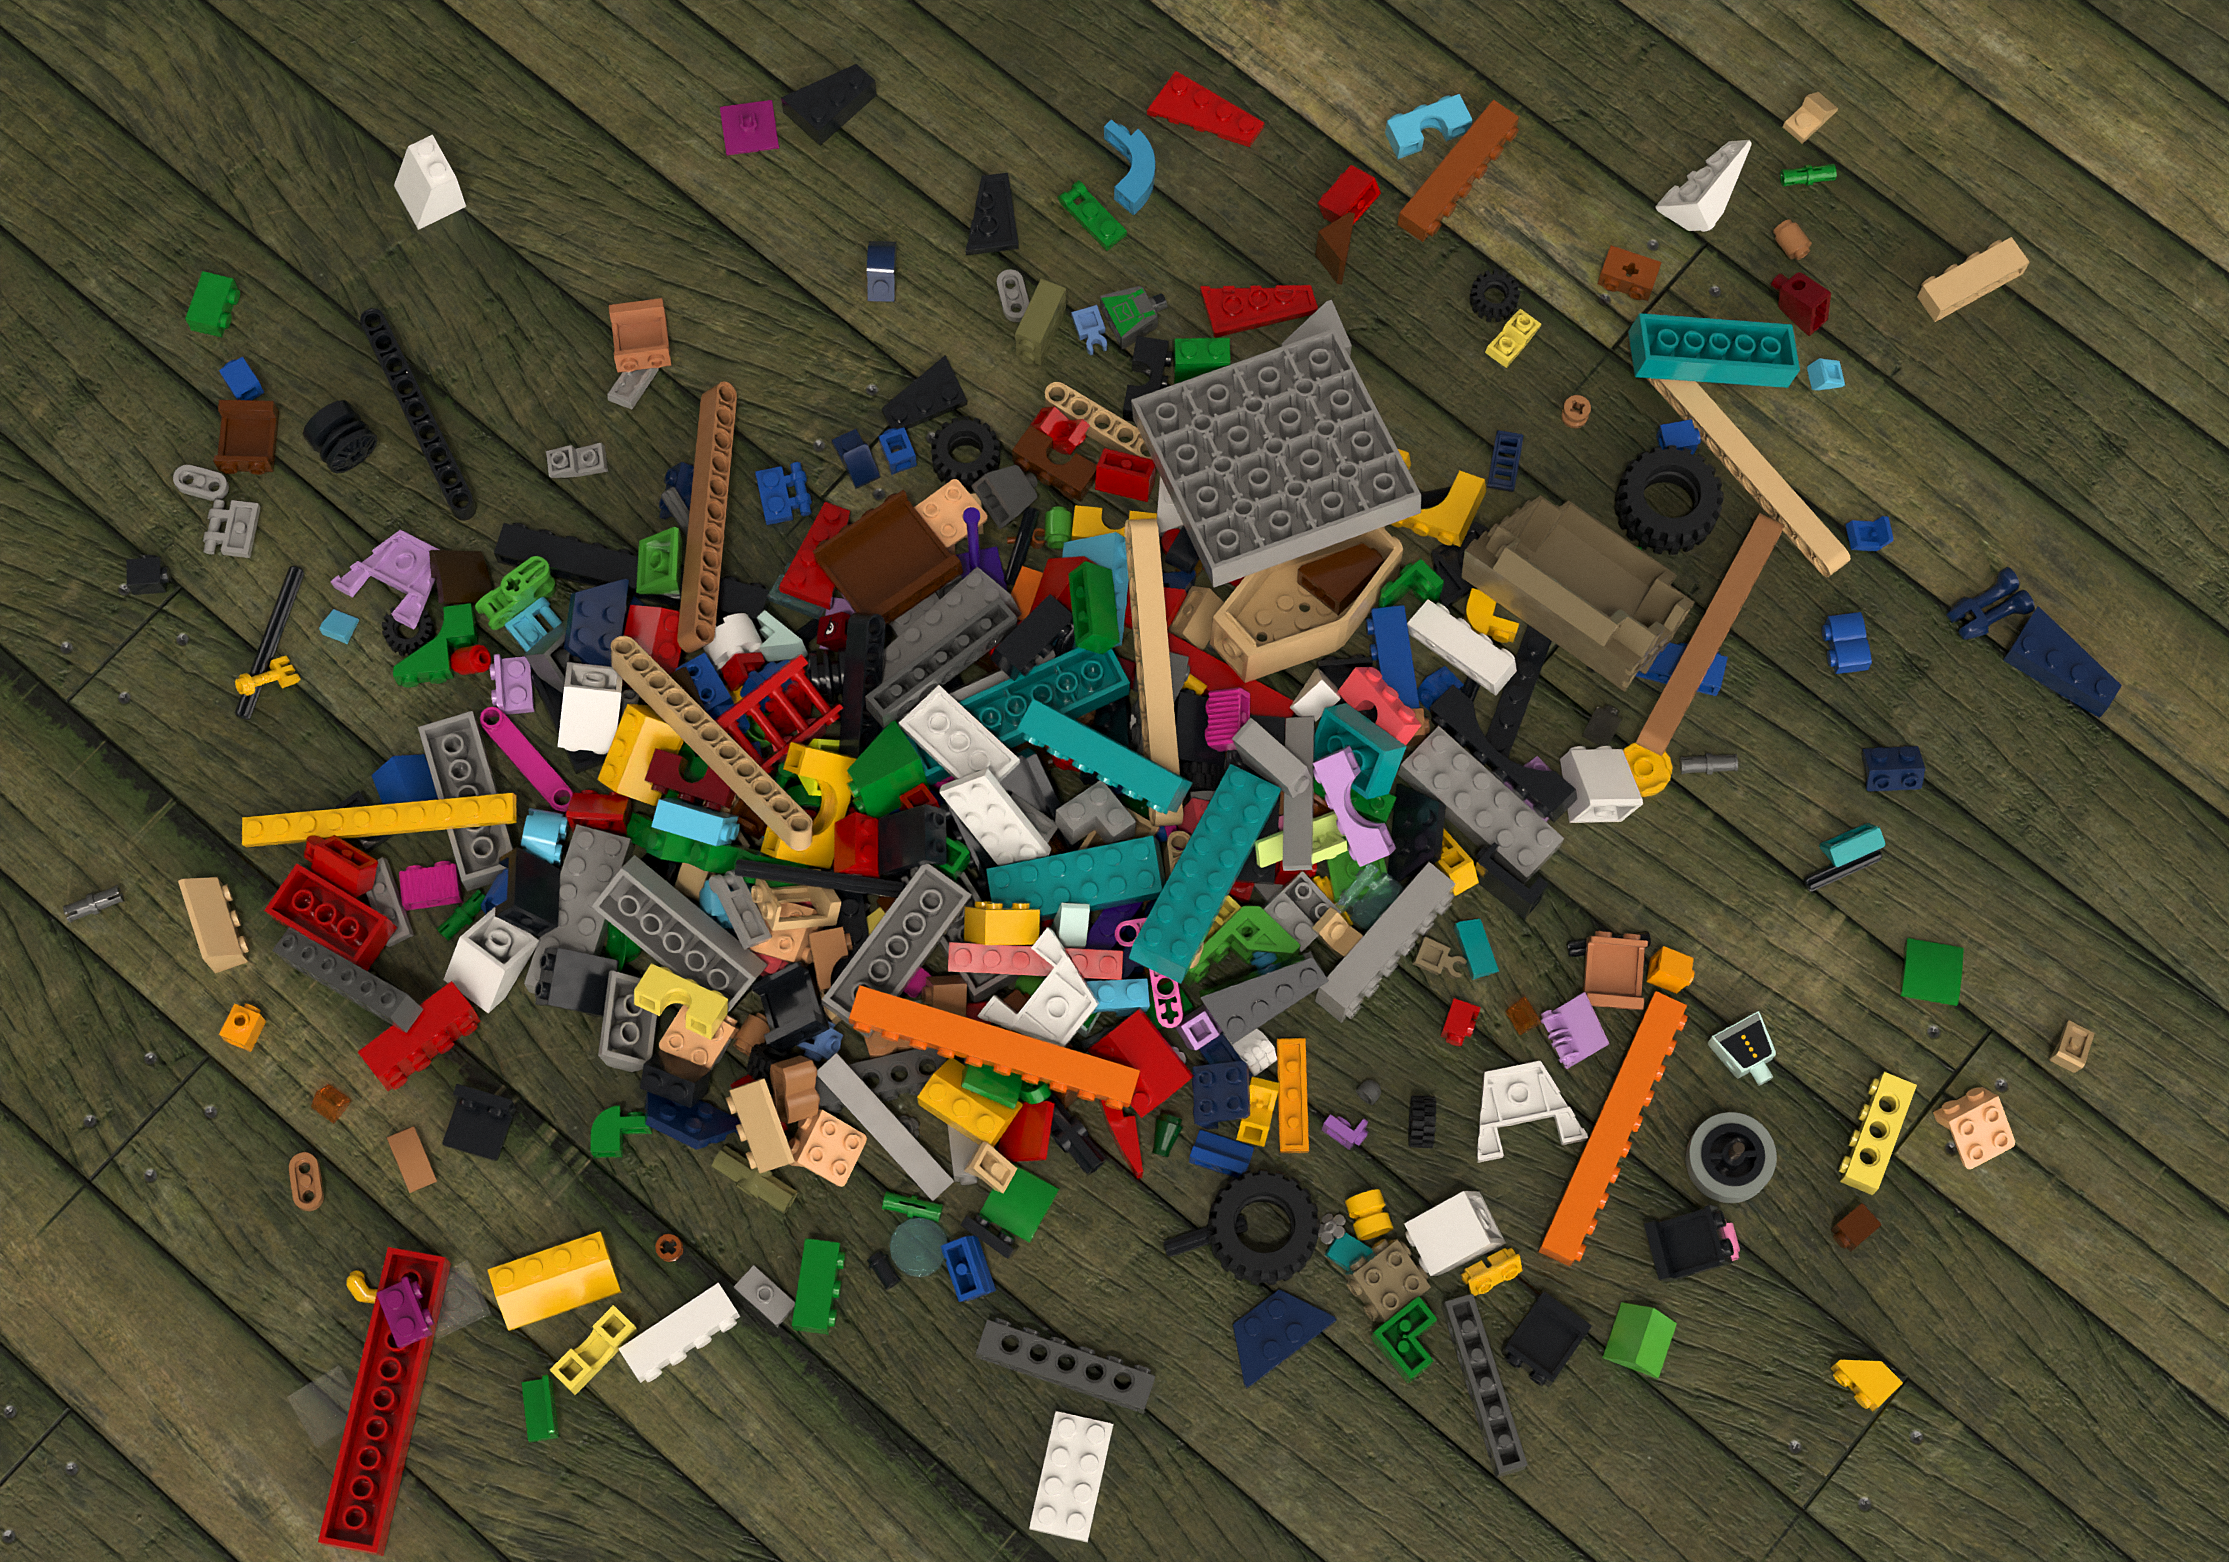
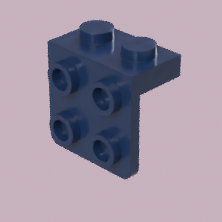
M1245 1061L1193 1067V1116L1195 1124L1207 1130L1218 1129V1122L1246 1119L1250 1116L1249 1066Z

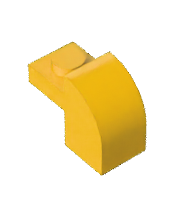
M1472 588L1464 613V620L1471 626V630L1478 635L1483 633L1486 636H1492L1495 641L1507 643L1508 641L1513 643L1519 623L1493 616L1497 602L1482 591Z
M1256 1077L1251 1078L1249 1085L1250 1116L1246 1119H1241L1236 1140L1262 1147L1265 1146L1280 1083Z

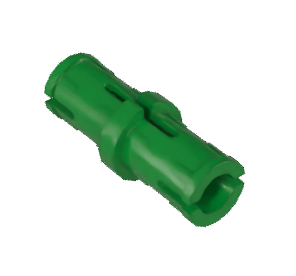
M1834 163L1822 166H1811V164H1808L1802 168L1782 169L1780 172L1782 187L1796 184L1811 186L1816 182L1835 181L1837 177Z
M477 889L460 907L457 905L453 909L454 913L436 930L449 942L466 924L470 925L473 922L472 919L482 910L481 903L485 895Z
M886 1191L882 1209L907 1214L908 1218L917 1216L939 1222L943 1204L920 1200L916 1195L907 1197Z

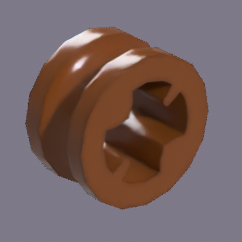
M672 1234L661 1236L655 1246L658 1256L667 1262L678 1260L684 1250L681 1240ZM665 1242L670 1244L676 1242L677 1246H674L676 1251L672 1255L669 1252L662 1253V1250H665L663 1247Z

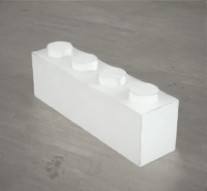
M1428 599L1407 623L1409 635L1495 696L1517 671L1515 657L1504 648L1498 649L1493 645L1492 640L1483 633L1478 635L1471 630V626L1464 619L1454 618L1450 615L1449 610L1440 603L1434 604Z
M717 1283L620 1347L619 1351L640 1383L644 1380L650 1382L662 1374L661 1369L671 1363L674 1366L687 1357L686 1352L695 1346L697 1349H700L712 1340L710 1336L719 1330L723 1333L737 1324L736 1319L740 1316L720 1284Z

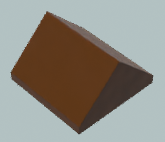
M1352 212L1347 213L1318 231L1315 256L1334 281L1341 285L1355 213Z

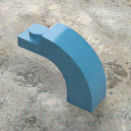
M1110 120L1104 126V139L1123 154L1131 165L1128 174L1114 187V200L1134 216L1144 206L1152 193L1155 181V156L1150 142L1139 129L1130 135L1125 126L1117 125L1113 120Z

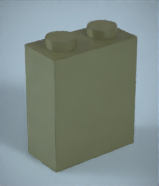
M1040 279L1015 333L1016 356L1021 361L1041 366L1066 313L1065 287Z

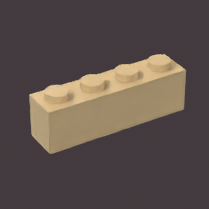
M2012 237L2003 242L2002 240H1997L1985 252L1981 254L1975 252L1970 255L1965 263L1959 266L1953 264L1943 272V275L1937 278L1931 276L1921 284L1922 288L1917 298L1934 322L2022 275L2030 262Z

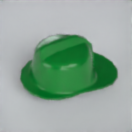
M608 922L605 958L619 960L617 972H621L623 964L635 960L640 955L642 948Z

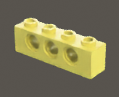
M1886 1072L1878 1079L1874 1078L1868 1090V1094L1872 1095L1869 1105H1863L1858 1120L1862 1121L1859 1131H1853L1848 1144L1853 1148L1849 1157L1844 1156L1839 1168V1172L1843 1173L1840 1180L1841 1183L1873 1195L1879 1189L1915 1092L1916 1084ZM1879 1101L1888 1102L1891 1106V1112L1883 1111L1879 1106ZM1871 1126L1879 1128L1882 1138L1873 1137L1869 1128ZM1860 1153H1868L1872 1158V1164L1863 1163L1860 1159Z

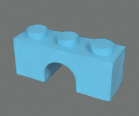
M1460 94L1452 97L1444 96L1436 103L1428 106L1425 104L1420 105L1412 112L1406 114L1399 113L1387 120L1385 135L1397 159L1422 151L1424 137L1421 131L1423 129L1435 128L1442 133L1445 141H1449L1464 135L1472 125V118Z
M1147 979L1086 981L1099 1002V1005L1092 1014L1110 1011L1116 1012L1117 1017L1130 1016L1139 1008L1146 1014L1150 1007Z

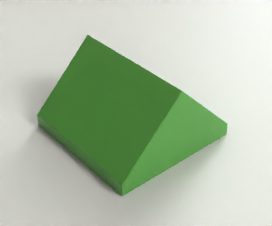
M672 527L639 541L636 593L680 595L683 542L679 528Z
M1621 1302L1602 1358L1658 1379L1677 1323L1655 1308Z

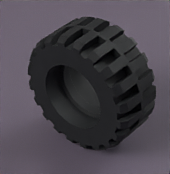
M1668 445L1665 450H1662L1661 446L1652 447L1650 454L1647 451L1638 454L1637 459L1631 460L1627 465L1615 494L1616 504L1614 509L1615 515L1620 516L1618 524L1621 530L1627 529L1626 536L1631 541L1638 540L1640 542L1639 547L1646 550L1647 547L1654 549L1653 553L1660 555L1663 551H1668L1669 555H1677L1680 549L1683 552L1693 550L1695 544H1702L1706 540L1707 535L1711 534L1720 515L1721 505L1724 500V492L1720 490L1722 482L1720 477H1714L1716 470L1712 464L1707 466L1704 463L1706 458L1700 454L1697 457L1690 454L1691 449L1684 447L1683 451L1676 450V445ZM1656 483L1675 484L1688 493L1693 503V511L1680 518L1661 516L1647 504L1644 497L1645 489Z
M1259 1169L1258 1173H1252L1251 1170L1243 1172L1241 1177H1233L1227 1182V1186L1224 1189L1221 1188L1214 1203L1211 1205L1207 1227L1212 1254L1215 1260L1218 1259L1221 1262V1267L1226 1272H1232L1235 1274L1234 1278L1241 1282L1243 1279L1251 1281V1285L1259 1286V1283H1267V1286L1275 1285L1277 1281L1282 1279L1285 1282L1291 1279L1294 1273L1300 1272L1305 1267L1315 1250L1320 1229V1219L1317 1217L1318 1209L1316 1203H1312L1310 1199L1311 1194L1306 1188L1302 1189L1299 1186L1298 1180L1294 1177L1291 1179L1284 1177V1172L1276 1170V1174L1268 1173V1169ZM1267 1202L1278 1206L1286 1213L1290 1221L1291 1232L1288 1241L1282 1248L1270 1253H1259L1242 1244L1236 1233V1220L1239 1213L1247 1205Z

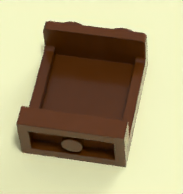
M219 400L218 411L221 415L218 455H215L213 460L217 469L226 474H236L237 471L249 472L255 475L273 472L279 411L274 401Z

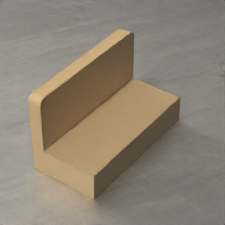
M1192 586L1167 632L1178 638L1186 639L1191 645L1203 651L1211 637L1213 616L1224 602L1210 588Z

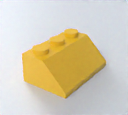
M627 704L597 780L616 793L657 806L662 794L651 790L652 785L644 781L655 748L678 755L684 740L649 705Z
M948 1059L931 1076L917 1096L918 1105L978 1145L984 1141L994 1148L1023 1104L1017 1101L1015 1108L1011 1109L961 1087L962 1071L965 1066L955 1059Z

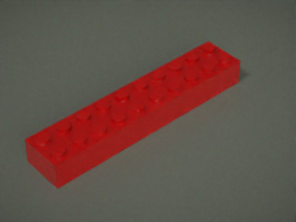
M391 1247L387 1248L377 1292L402 1282L401 1278L405 1276L409 1277L412 1282L417 1281L423 1293V1297L419 1299L422 1308L429 1309L434 1324L430 1326L433 1334L399 1349L376 1295L318 1543L324 1546L384 1556L451 1263L446 1257Z

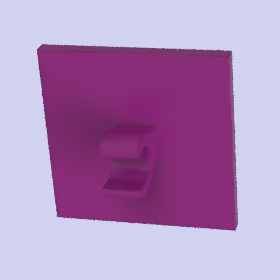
M772 100L720 107L726 156L779 149Z

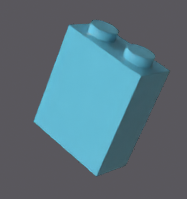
M674 797L658 800L651 827L710 845L720 846L731 844L732 840L737 838L740 824H737L739 816L715 811Z

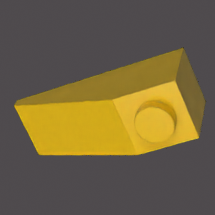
M1444 829L1441 860L1433 865L1456 883L1452 893L1457 896L1479 883L1473 860Z

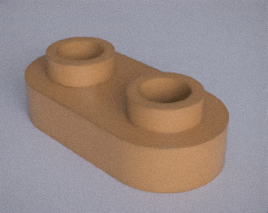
M306 1152L298 1153L289 1163L293 1201L303 1211H314L321 1206L324 1200L320 1164L312 1154ZM304 1165H310L309 1172L301 1173V1168ZM314 1193L313 1200L306 1202V1194Z

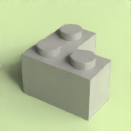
M1098 781L1058 808L1055 816V825L1072 845L1094 830L1107 845L1127 841L1135 835V819L1102 781Z

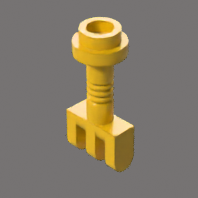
M282 656L271 660L269 665L270 671L253 677L248 673L241 674L235 680V685L239 694L249 696L255 693V687L278 680L280 686L285 688L298 683L301 678L298 674H293L295 672L293 665H287L290 663L288 656Z

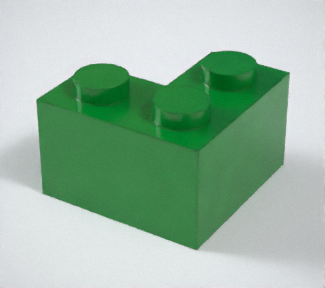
M1419 1296L1375 1330L1371 1336L1372 1341L1407 1384L1429 1368L1434 1361L1417 1341V1338L1434 1326L1437 1318Z

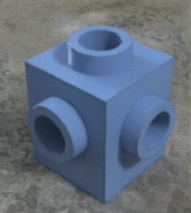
M828 1021L829 1030L797 1045L805 1050V1057L820 1062L821 1058L829 1060L838 1052L843 1034L834 1030L835 1024Z

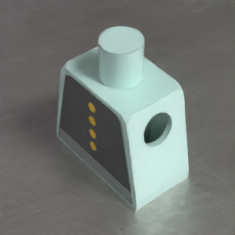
M1759 1011L1715 1034L1707 1043L1736 1078H1740L1750 1072L1758 1086L1773 1078L1766 1063L1774 1058L1776 1051Z

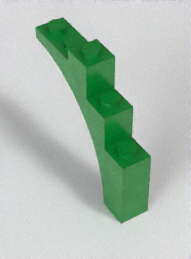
M632 813L631 820L627 826L626 838H630L632 843L646 849L647 853L660 859L687 863L703 871L725 874L727 871L735 869V863L738 859L809 869L810 866L777 859L759 850L739 845L726 844L714 846L651 827L653 819L639 813ZM743 877L745 882L755 884V878ZM765 880L769 887L799 886L798 884Z

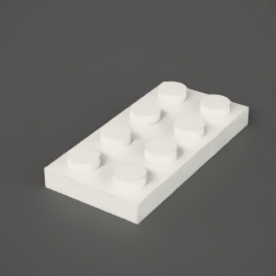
M940 685L899 722V727L956 780L988 768L1000 783L1020 764V759Z
M988 768L941 786L939 791L941 796L998 866L1049 856L1051 847Z
M1055 1411L1029 1530L1088 1543L1113 1429L1112 1423Z

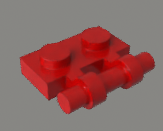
M794 681L788 685L787 690L783 691V693L804 720L810 719L812 701L805 695V692L798 683ZM773 698L765 703L766 709L772 712L767 716V719L782 738L796 730L794 724ZM765 734L764 739L773 744Z

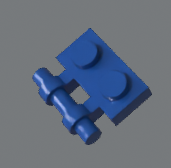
M800 462L792 463L790 465L792 473L784 476L782 466L755 471L766 525L793 520L791 511L793 509L799 508L801 516L811 514V495L807 493L805 485L807 476L806 472L802 471ZM795 486L796 496L789 498L787 487Z

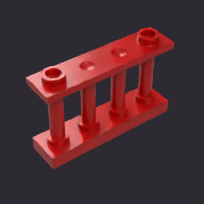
M798 654L714 720L726 733H729L733 740L767 774L774 769L772 764L788 752L791 742L800 743L824 723L827 726L831 725L840 717L838 712L843 709L839 703L830 707L804 674L806 671L803 667L808 662L802 654ZM789 678L792 682L796 681L822 714L809 725L782 692L784 688L781 684ZM766 696L770 699L773 698L799 731L787 743L760 710L761 705L759 702ZM744 713L747 716L751 715L777 749L765 760H763L737 726L739 724L737 719Z

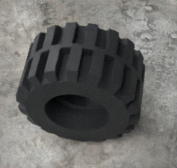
M963 416L964 420L958 421V417L952 419L951 424H948L947 421L942 424V431L937 429L935 432V439H932L931 443L933 470L937 473V477L941 482L945 480L947 484L951 480L957 479L965 488H968V492H972L974 490L971 486L988 472L999 470V440H997L995 431H990V425L986 422L981 425V419L975 418L974 421H970L969 416ZM964 445L973 446L981 452L979 458L970 463L957 462L950 454L956 448Z

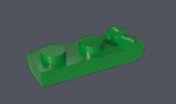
M1076 181L1071 186V190L1068 192L1064 191L1057 197L1060 204L1106 251L1127 236V230L1088 192L1081 181ZM1079 197L1083 202L1077 206L1074 200Z

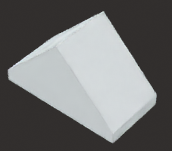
M1317 668L1290 708L1298 717H1314L1316 722L1322 716L1325 708L1334 706L1341 698L1337 692V687Z

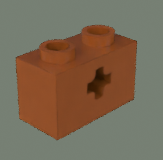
M1611 245L1597 284L1603 286L1608 291H1619L1628 294L1635 300L1643 299L1648 301L1662 262Z

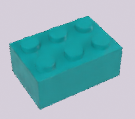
M1347 703L1325 708L1315 733L1314 761L1350 745L1361 769V772L1354 779L1351 788L1367 800L1389 794L1407 746Z

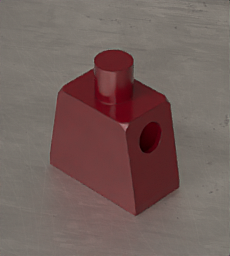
M1797 272L1790 279L1782 273L1773 279L1771 286L1779 292V309L1806 335H1812L1828 320L1831 292L1801 272Z

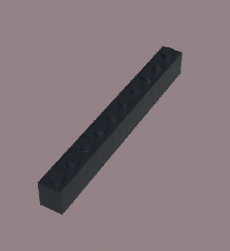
M521 523L503 524L494 550L498 563L518 567L530 557L539 556L547 561L550 567V576L592 587L628 579L627 596H635L639 599L680 609L684 565L681 566L680 595L636 593L638 556H634L632 552L624 549H619L618 551L610 550L600 543H592L591 545L582 543L578 538L572 536L558 537L544 529L539 531L531 530ZM731 576L720 577L716 618L723 620L724 617L745 613L752 620L755 628L761 629L757 617L764 610L768 611L771 601L769 590L758 583L748 585L741 583L738 579Z

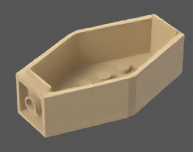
M1381 527L1245 576L1213 616L1210 645L1244 683L1336 652L1346 644L1370 613L1371 609L1377 604L1381 597V589L1389 581L1392 580L1394 582L1398 577L1403 554L1401 542L1395 536L1392 537L1385 530V527ZM1364 543L1370 549H1376L1382 555L1384 563L1362 593L1339 616L1297 583L1298 569L1302 565ZM1306 605L1310 610L1302 612L1299 607ZM1265 635L1267 640L1261 642L1257 640V636Z

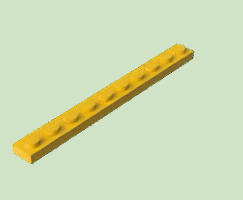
M514 793L242 817V845L245 847L301 843L306 842L307 837L311 835L319 836L324 840L334 835L345 839L517 823L516 795Z

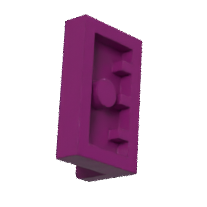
M407 1276L401 1278L402 1282L376 1293L399 1349L433 1334L430 1328L434 1324L428 1308H422L419 1300L423 1297L421 1288L417 1281L412 1282Z

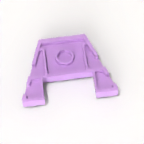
M399 530L373 549L372 552L374 554L362 563L359 561L350 566L351 571L341 578L338 575L331 581V584L335 589L354 597L367 579L372 576L407 594L393 611L392 616L396 621L414 630L436 579L431 578L429 551L439 549Z

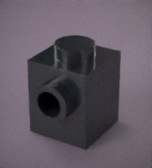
M143 555L138 559H126L127 586L133 595L167 593V583L171 581L169 566H165L160 557Z

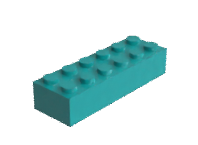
M1639 313L1628 331L1635 377L1788 388L1800 371L1792 324Z
M1032 699L1017 730L1024 733L1022 737L1024 740L1042 748L1044 745L1049 746L1048 753L1066 761L1069 758L1073 759L1074 761L1071 765L1090 774H1093L1094 771L1099 773L1096 777L1098 780L1116 788L1118 785L1123 786L1121 792L1140 801L1143 798L1147 799L1146 805L1166 815L1168 811L1177 813L1193 783L1048 704Z
M1154 836L986 869L992 903H1003V908H1012V903H1030V908L1040 910V922L1054 919L1061 903L1089 904L1090 912L1158 899L1166 884L1159 840Z

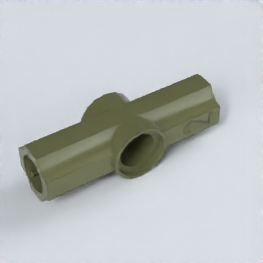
M724 1146L719 1151L711 1165L714 1170L735 1182L740 1190L755 1199L760 1198L783 1214L790 1209L798 1195L796 1190L775 1178L770 1170L763 1173H758L757 1168L751 1170L748 1160L727 1146Z

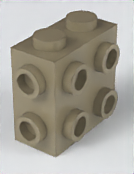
M1382 1239L1371 1248L1373 1252L1366 1258L1361 1256L1349 1265L1351 1270L1344 1274L1348 1280L1346 1285L1355 1297L1359 1296L1365 1305L1363 1307L1364 1312L1372 1321L1376 1320L1377 1323L1387 1322L1414 1299L1431 1288L1426 1281L1428 1279L1426 1272L1419 1265L1416 1266L1410 1258L1411 1252L1402 1241L1399 1242L1398 1239L1388 1241Z

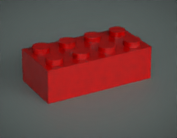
M297 863L264 910L283 926L294 929L366 971L369 970L397 929L386 916Z
M452 981L420 1004L423 1011L407 1033L392 1025L358 1051V1054L387 1091H390L392 1088L396 1090L407 1082L409 1075L415 1071L420 1072L431 1063V1059L438 1053H446L454 1046V1041L462 1035L464 1037L470 1035L477 1029V1024L481 1020Z

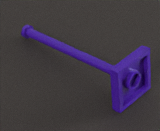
M969 507L963 512V520L967 526L968 552L956 555L961 561L964 572L961 574L962 580L978 567L1007 591L997 546L979 549L978 522L980 521V512L974 507Z

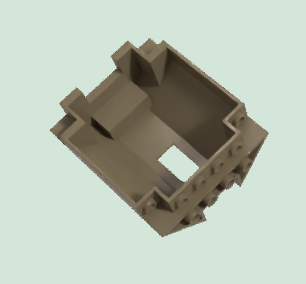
M1541 495L1532 502L1528 500L1522 509L1517 508L1511 517L1507 515L1500 525L1496 523L1489 533L1485 531L1478 540L1474 539L1464 552L1462 578L1624 692H1626L1638 671L1643 674L1648 672L1659 653H1662L1675 637L1678 628L1689 619L1691 615L1688 613L1695 603L1671 586L1677 576L1675 573L1569 500L1561 506H1555Z

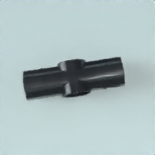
M1051 1093L1044 1100L1054 1103L1051 1124L1052 1133L1050 1134L1057 1145L1065 1153H1069L1082 1171L1089 1176L1097 1171L1107 1159L1088 1137L1089 1133L1083 1124L1074 1115L1071 1116L1057 1097Z

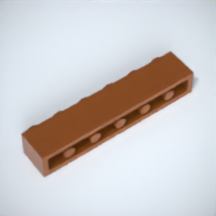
M1493 99L1400 211L1397 225L1422 242L1429 235L1433 237L1441 226L1440 221L1444 216L1448 218L1454 212L1459 198L1464 199L1469 194L1473 181L1476 178L1480 180L1488 169L1487 164L1491 160L1496 161L1504 149L1502 146L1506 141L1511 142L1516 137L1519 131L1517 128L1519 116Z

